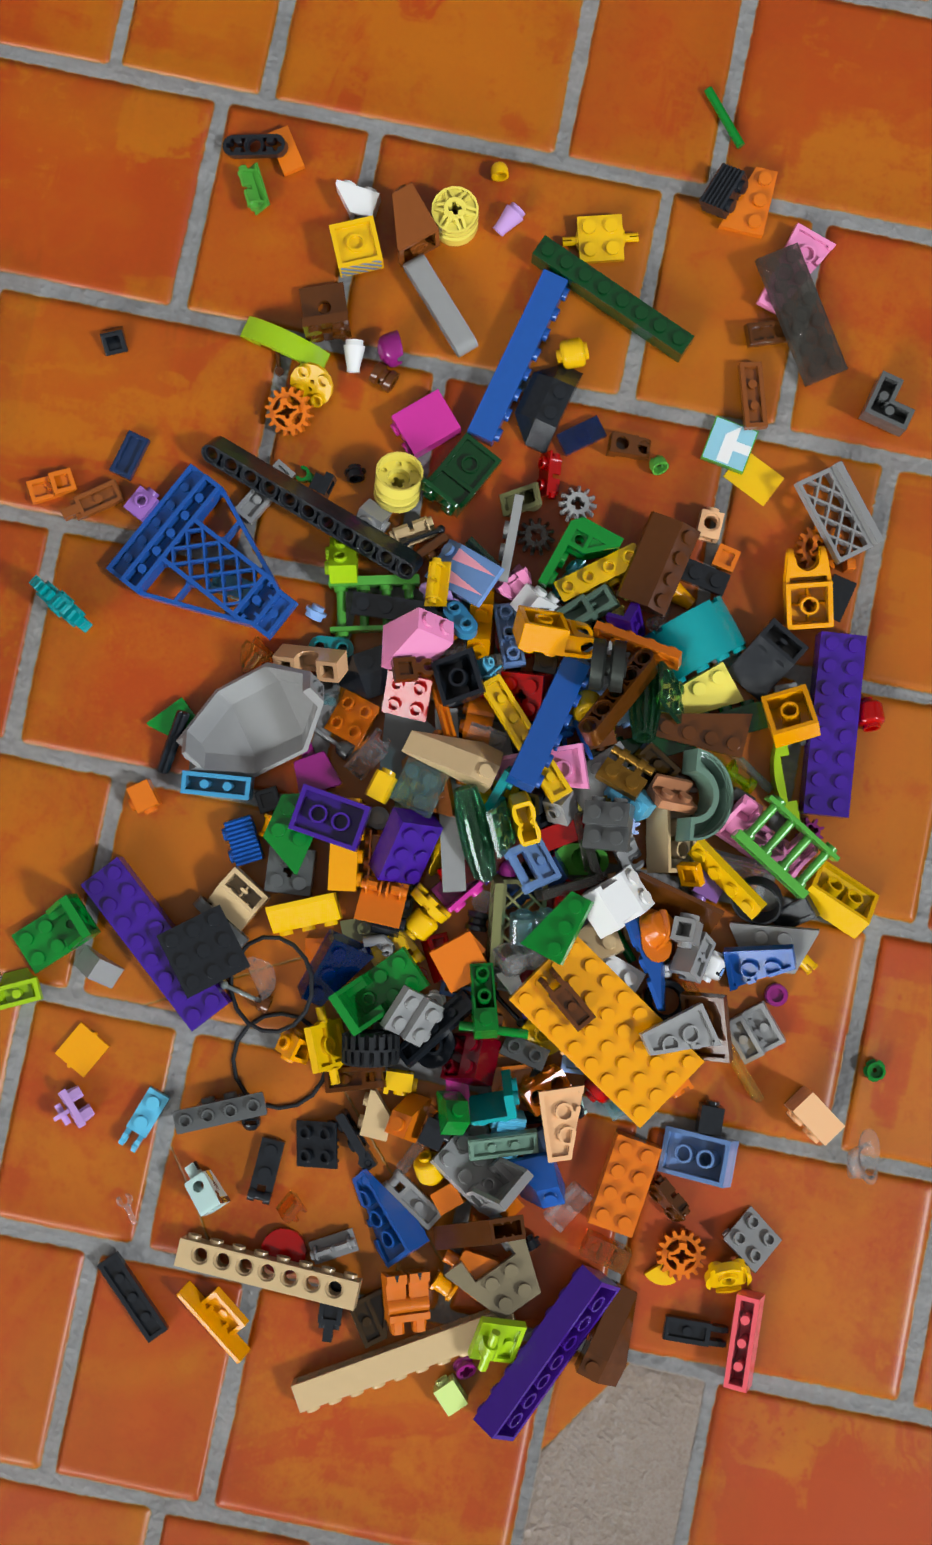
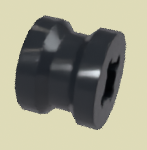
M468 910L469 920L465 923V928L487 933L486 922L489 914Z

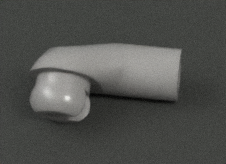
M384 934L363 936L364 947L377 946L385 957L391 956L395 951L394 943Z

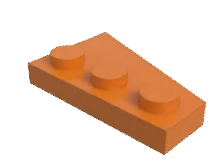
M756 167L748 179L747 191L743 195L741 194L737 200L735 210L729 213L726 219H723L718 229L762 239L778 172Z

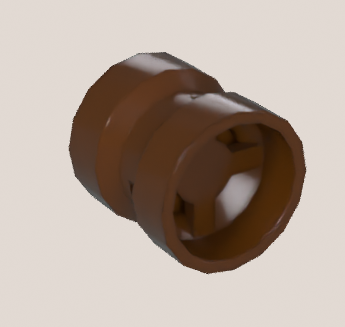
M379 362L371 372L369 381L373 384H379L383 391L389 393L397 383L400 374L395 370H388L387 365Z

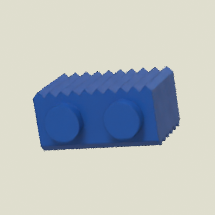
M252 815L224 822L225 828H222V834L225 842L229 841L231 850H228L231 863H236L238 867L265 859Z

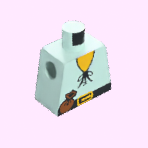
M197 1161L184 1168L190 1177V1180L184 1184L201 1217L214 1213L231 1201L211 1170L202 1171Z

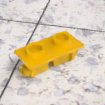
M433 557L432 561H429L424 606H447L452 562L441 561L442 559L438 557Z

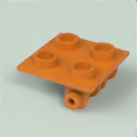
M346 689L324 729L359 747L360 744H363L362 741L367 732H370V727H373L372 723L377 715H380L381 707Z
M365 875L362 879L361 892L354 919L399 929L410 885L377 880L376 877Z

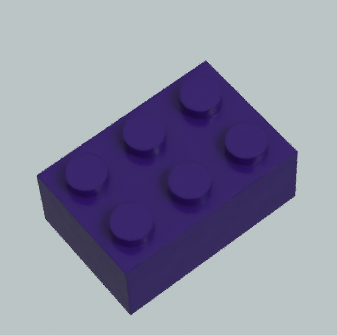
M303 784L288 828L357 852L372 807Z
M393 807L369 862V866L377 880L414 885L419 883L443 830L434 813Z

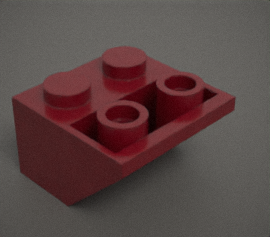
M453 1033L455 1050L451 1059L442 1067L440 1078L471 1086L492 1087L501 1042L495 1038L474 1039L473 1033Z

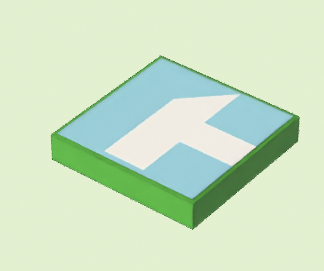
M716 416L700 459L742 475L759 431L744 430L743 425Z

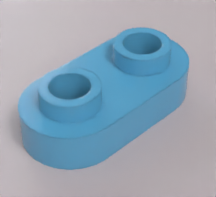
M447 602V606L443 607V618L454 622V633L458 638L462 640L473 639L477 635V621L461 602Z

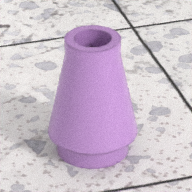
M514 202L510 205L507 204L493 229L503 237L508 231L523 221L525 212Z

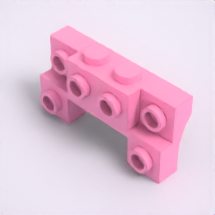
M744 794L733 805L726 824L715 835L762 866L730 837L736 829L747 830L762 814L764 806ZM764 825L756 833L753 841L759 846L765 845L776 832ZM799 833L791 842L783 838L772 850L771 857L776 862L782 861L804 835ZM810 843L789 866L790 870L788 873L795 878L800 870L818 853V848Z

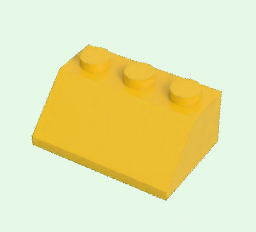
M826 860L805 883L807 885L805 889L810 892L809 896L820 913L819 916L855 939L870 924L880 895Z
M337 892L265 907L273 934L279 933L280 936L294 934L293 929L302 928V932L316 929L315 925L324 923L325 927L337 925L338 920L342 919Z

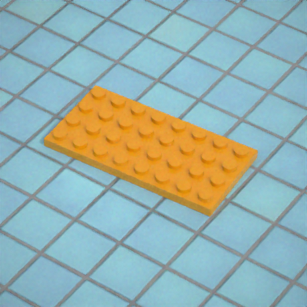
M578 936L563 965H559L547 958L508 998L639 1128L705 1062L692 1049L652 1056L648 1055L639 1033L663 1020ZM552 967L564 981L566 980L596 1016L579 1032L549 998L548 992L538 981L540 977L544 978L552 990L559 986L558 981L550 975L549 969Z

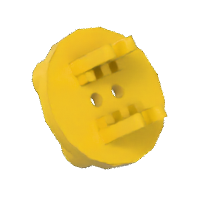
M311 362L302 363L294 369L290 377L291 387H296V392L304 390L303 397L310 396V400L307 402L308 405H314V407L319 408L333 394L334 385L332 378L326 369L319 364Z

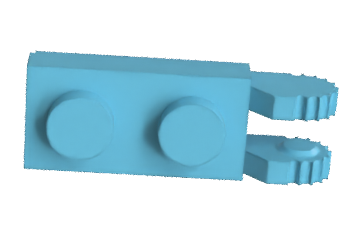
M150 1086L126 1125L127 1128L118 1143L123 1146L127 1142L132 1131L136 1132L139 1136L133 1142L130 1151L135 1153L143 1139L150 1133L171 1097Z

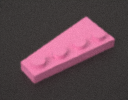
M797 223L756 304L773 314L778 313L836 244Z
M583 743L559 746L557 751L552 749L550 754L554 755L553 760L570 787L590 789ZM518 753L502 757L501 766L495 780L499 781L504 770L513 765Z

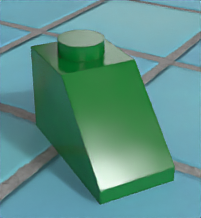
M437 1091L440 1135H463L470 1124L468 1100L460 1091Z

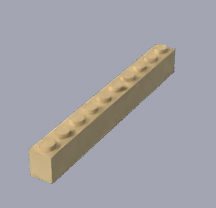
M485 1309L295 1378L292 1381L291 1388L299 1412L307 1411V1413L317 1411L321 1405L327 1403L329 1405L337 1404L343 1397L349 1395L351 1397L359 1396L365 1389L371 1387L373 1389L381 1388L387 1381L393 1379L394 1381H400L406 1378L409 1373L415 1371L416 1373H422L428 1370L429 1366L434 1364L444 1365L456 1356L466 1357L468 1356V1349L481 1316L499 1317L489 1309ZM514 1312L505 1319L516 1320Z

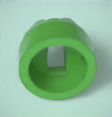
M656 455L655 458H651L649 461V467L654 475L663 474L669 467L668 462L662 455Z

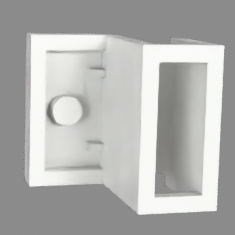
M631 864L624 867L613 877L581 895L594 902L587 918L600 939L626 926L625 923L641 916L655 904L651 894L646 890L638 873L634 871Z

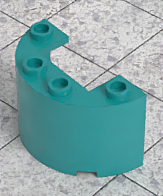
M720 595L713 598L714 600L705 601L663 624L657 631L654 630L644 637L652 638L658 643L673 646L682 651V663L678 671L658 664L659 672L667 686L673 684L676 687L686 682L685 677L696 670L699 674L710 668L708 663L715 659L719 663L730 657V652L733 651L735 655L746 649L744 644L747 642Z

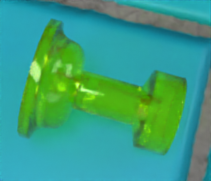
M731 760L725 766L731 781H735L742 786L741 790L751 794L758 781L753 777L746 779L739 774L737 760Z

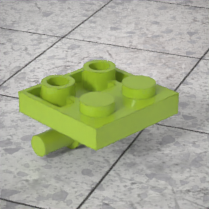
M481 1316L468 1349L469 1359L480 1360L478 1370L481 1372H486L490 1361L513 1363L527 1330L526 1322Z

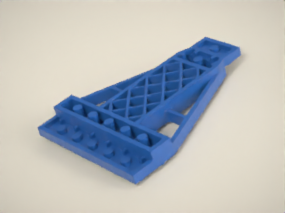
M191 463L106 567L109 572L143 598L254 628L269 640H271L299 605L281 590L226 490ZM221 498H225L237 520L224 537H220L203 524L204 519ZM240 528L243 530L262 564L261 568L230 545V541ZM201 533L202 543L191 544V535ZM206 533L216 541L206 542ZM218 546L219 556L208 558L207 547ZM223 546L233 554L223 555ZM202 548L203 559L192 560L191 550ZM187 550L188 561L177 562L176 554L179 551ZM235 559L236 570L225 571L224 561ZM240 560L251 568L241 569ZM220 561V572L209 573L208 563ZM204 564L205 574L194 575L193 565ZM188 566L189 576L178 567ZM167 567L186 580V585L173 600L147 593L149 587ZM253 572V583L242 585L241 574ZM237 575L238 585L226 587L225 576ZM221 577L222 587L211 589L210 578ZM205 579L206 589L195 580ZM196 588L221 607L225 613L222 614L186 604L182 600L191 589ZM243 589H250L243 598ZM238 590L239 601L228 602L227 592ZM222 593L223 603L212 594ZM237 606L234 611L229 608Z

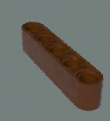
M647 648L638 650L627 662L626 678H623L622 692H610L607 687L581 719L578 728L588 746H598L606 739L657 675L659 667L652 650Z

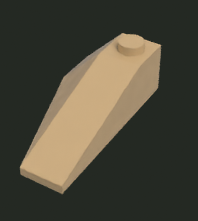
M414 730L410 732L402 749V752L482 793H485L492 786L503 757V752L484 742Z

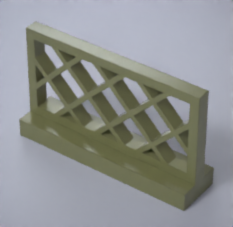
M491 874L486 946L487 962L493 963V967H499V963H542L543 955L537 953V956H527L524 951L528 947L522 945L519 948L513 941L521 934L527 937L528 934L525 930L533 923L538 926L546 918L548 884L542 886V890L535 896L529 893L528 895L532 899L522 907L516 901L523 894L522 890H518L513 896L507 892V884H518L522 887L518 877H502L499 874ZM528 877L530 882L535 880L534 877ZM536 902L540 906V911L532 917L526 910ZM514 903L519 910L509 917L505 913V909ZM524 913L530 920L520 927L515 920ZM512 924L518 930L508 938L504 934V929ZM509 944L516 950L511 956H502L503 950Z

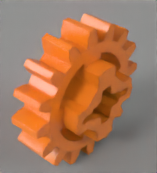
M287 386L281 387V392L274 390L275 397L267 398L271 405L265 406L266 409L270 410V413L266 414L265 418H271L272 420L268 425H276V433L283 430V436H289L290 432L292 436L298 435V431L301 433L305 432L304 425L311 426L308 418L314 417V414L310 413L309 410L314 408V405H308L307 403L310 400V396L303 397L304 390L296 392L295 386L290 387L289 390ZM294 398H296V399L300 402L301 405H299L298 403H296V402L294 401ZM290 408L297 409L296 411H293V413L283 414V412L287 411ZM279 418L285 421V425L279 420Z
M815 524L812 530L807 527L804 530L805 534L801 533L798 536L801 541L795 543V546L799 548L795 555L801 556V559L798 561L799 564L806 563L804 569L811 567L815 563L811 559H816L818 551L815 553L813 551L817 547L825 545L823 539L819 536ZM835 528L827 530L828 534L834 536ZM806 542L809 544L808 552L805 549ZM837 544V551L840 556H843L845 551L840 550L842 545ZM825 546L830 570H833L835 568L834 560Z
M673 1228L671 1229L672 1235L669 1236L664 1233L665 1240H658L661 1248L655 1249L656 1254L660 1255V1257L656 1258L658 1264H663L660 1268L662 1272L669 1270V1278L676 1274L679 1281L682 1275H685L689 1280V1273L693 1272L695 1275H698L696 1268L704 1267L700 1260L706 1259V1255L701 1252L705 1250L704 1244H699L701 1241L699 1236L693 1238L694 1233L692 1230L685 1234L684 1228H680L679 1233H676ZM687 1241L694 1245L695 1250L687 1247ZM680 1250H683L685 1254H682L681 1258H678L676 1254H679ZM666 1258L673 1260L675 1267H672Z

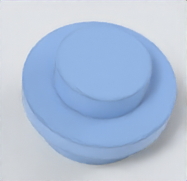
M316 603L306 605L305 615L317 622H321L327 616L324 612L325 608Z

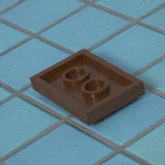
M683 991L680 994L682 1011L699 1002L703 1003L721 1043L720 1046H708L692 1050L704 1061L731 1063L733 1051L727 995Z

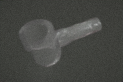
M125 1193L127 1203L123 1204L120 1196L116 1198V1203L119 1207H124L131 1224L134 1225L137 1221L131 1207L133 1197L129 1193Z

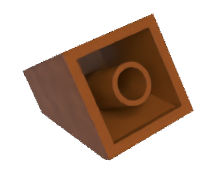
M413 183L403 184L392 193L398 259L401 267L421 253L426 254L440 246L439 228Z

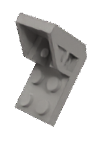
M466 1131L463 1135H452L448 1142L431 1159L430 1163L482 1214L490 1217L506 1211L534 1175L528 1169L502 1157L495 1160L492 1158L470 1161L467 1137L470 1135Z

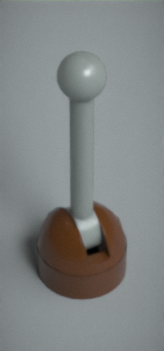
M225 980L219 984L223 990H231L255 1001L256 1009L265 1014L268 1012L274 998L268 994H260L255 997L229 985Z

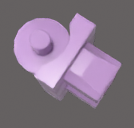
M79 1086L68 1090L64 1089L58 1093L67 1109L64 1110L60 1103L54 1106L58 1115L53 1117L55 1122L62 1119L65 1126L71 1123L67 1115L70 1113L77 1127L81 1128L95 1114L89 1104L78 1110L73 1103L84 1096Z

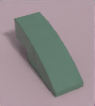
M603 584L588 595H580L555 612L563 613L567 619L590 624L604 617L607 612L611 613L621 605L611 587Z

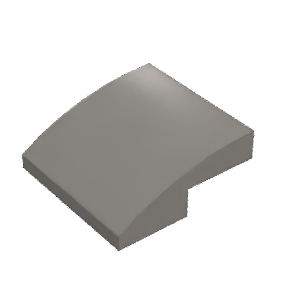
M764 1000L729 1019L732 1044L745 1065L786 1042L783 1033Z

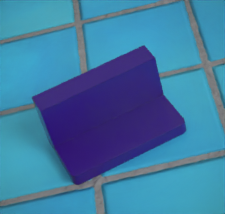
M631 602L624 616L607 612L605 616L606 621L617 628L630 630L642 637L646 633L640 604Z

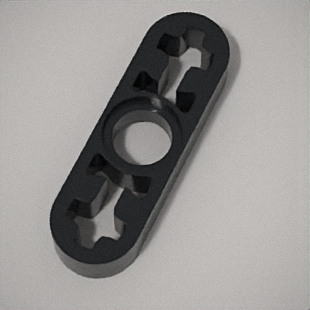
M279 134L230 135L223 142V150L232 159L281 158L287 153L288 144ZM254 141H260L261 147L257 152H251L250 146ZM278 141L281 144V146H279L276 151L271 146H275ZM234 143H236L240 147H236L233 152L230 147H233Z

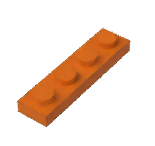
M597 620L593 627L594 638H602L611 642L615 640L627 641L626 652H631L634 655L638 650L647 648L652 650L658 664L677 671L681 666L682 651L676 647L663 645L652 638H644L630 630L617 628L608 622L604 623Z

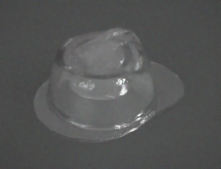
M866 1129L862 1132L859 1145L849 1150L846 1157L848 1177L851 1179H864L867 1184L871 1185L876 1183L880 1155L879 1139L872 1129Z

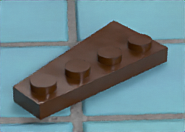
M658 713L652 736L741 759L753 714Z

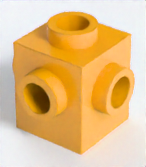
M295 1028L294 1031L286 1030L282 1032L274 1049L282 1054L281 1058L289 1063L295 1061L306 1065L310 1057L304 1031Z

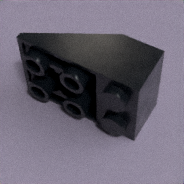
M773 618L728 668V672L732 679L754 698L761 701V697L768 694L809 647Z

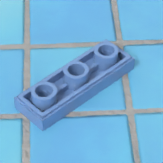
M510 603L494 604L493 613L503 670L526 667L525 654L522 650L518 649L512 631L517 612Z

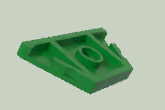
M300 793L281 795L263 835V838L295 875L298 874L314 838L288 828Z

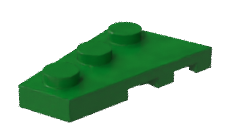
M571 891L520 944L559 965H563L594 902Z

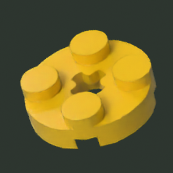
M419 882L410 894L420 906L427 910L428 914L440 924H443L452 913H449L445 906L442 905L440 907L442 902L433 893L428 895V889Z
M741 1258L723 1263L719 1261L711 1262L708 1264V1270L704 1274L707 1289L715 1288L716 1293L737 1292L742 1290V1284L747 1282L748 1286L752 1281L750 1268L745 1264V1260Z

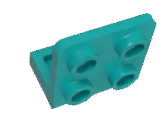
M510 1069L501 1071L503 1090L469 1097L471 1125L483 1126L488 1123L507 1122L511 1119H517L516 1105L520 1104L516 1077H511Z

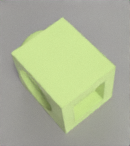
M453 1373L448 1377L443 1375L436 1380L433 1393L448 1417L468 1404V1395Z

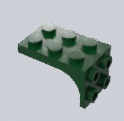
M466 432L437 470L428 479L423 478L421 480V488L424 491L422 495L432 503L434 500L441 505L440 509L448 516L453 514L457 518L501 464L502 460Z

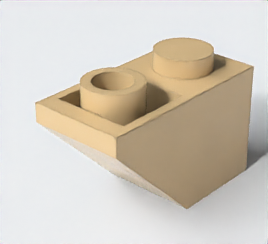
M377 1088L371 1089L370 1092H365L362 1105L367 1107L365 1115L360 1114L357 1128L361 1129V1136L386 1142L389 1133L384 1131L391 1116V1111Z

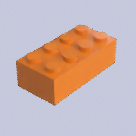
M615 1130L586 1215L588 1223L630 1238L633 1237L662 1151L659 1144Z

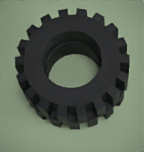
M365 1029L356 1036H353L350 1031L342 1034L343 1064L352 1067L379 1068L390 1067L399 1063V1035L389 1030Z

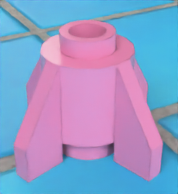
M518 564L509 573L508 583L497 581L493 588H495L497 593L512 601L526 583L532 585L531 574L526 567L522 568Z

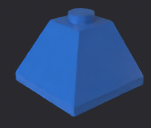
M546 1152L508 1160L528 1169L534 1175L520 1192L521 1198L543 1209L565 1204V1183L557 1162H547Z

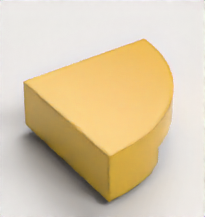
M656 1264L644 1272L650 1281L658 1285H671L676 1282L674 1277H668L669 1270L661 1271L660 1268L663 1264Z

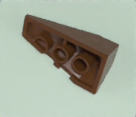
M616 1282V1285L621 1289L593 1327L575 1362L576 1373L597 1384L616 1387L626 1368L637 1299L636 1291L619 1282Z

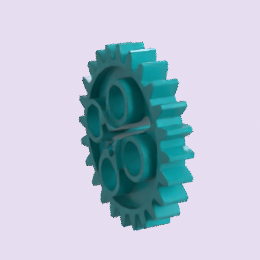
M37 575L28 582L37 591L36 594L46 602L47 607L59 618L62 617L71 626H77L85 633L93 626L85 618L86 614L63 590L60 591L48 580L45 582Z

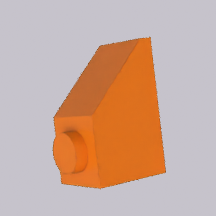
M414 1092L409 1093L392 1110L384 1132L416 1143L432 1099Z

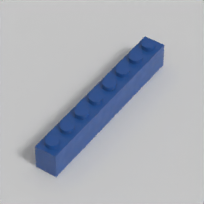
M546 269L543 270L467 430V433L477 441L492 447L494 441L499 442L503 433V429L500 428L504 421H509L513 412L510 407L513 401L517 402L522 393L520 386L523 381H528L532 369L529 367L532 361L536 362L542 350L539 346L542 341L546 342L551 332V329L548 327L551 321H556L561 310L558 306L561 301L565 302L570 289L567 288L568 279Z

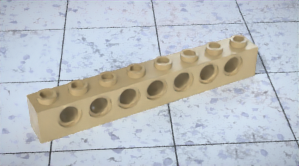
M189 1232L188 1235L186 1234L180 1238L174 1266L351 1311H354L357 1306L363 1280L358 1278V1274L354 1272L344 1271V1274L335 1272V1268L330 1266L318 1268L314 1267L310 1261L299 1260V1263L290 1261L291 1258L286 1255L269 1256L268 1251L262 1249L250 1251L246 1250L245 1245L233 1243L231 1246L224 1244V1240L218 1238L203 1239L201 1234ZM198 1248L206 1250V1259L198 1255ZM221 1253L228 1255L229 1264L221 1262ZM243 1259H248L251 1262L252 1268L250 1270L242 1266ZM264 1265H271L274 1269V1275H267L264 1271ZM287 1270H292L296 1273L297 1278L295 1281L287 1278ZM309 1276L317 1277L319 1286L310 1285L308 1281ZM331 1282H339L342 1290L340 1292L333 1291L331 1289Z

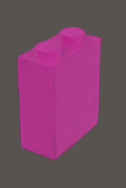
M439 389L391 416L393 423L390 426L396 437L400 435L404 443L401 445L404 451L416 458L421 457L461 433V427Z

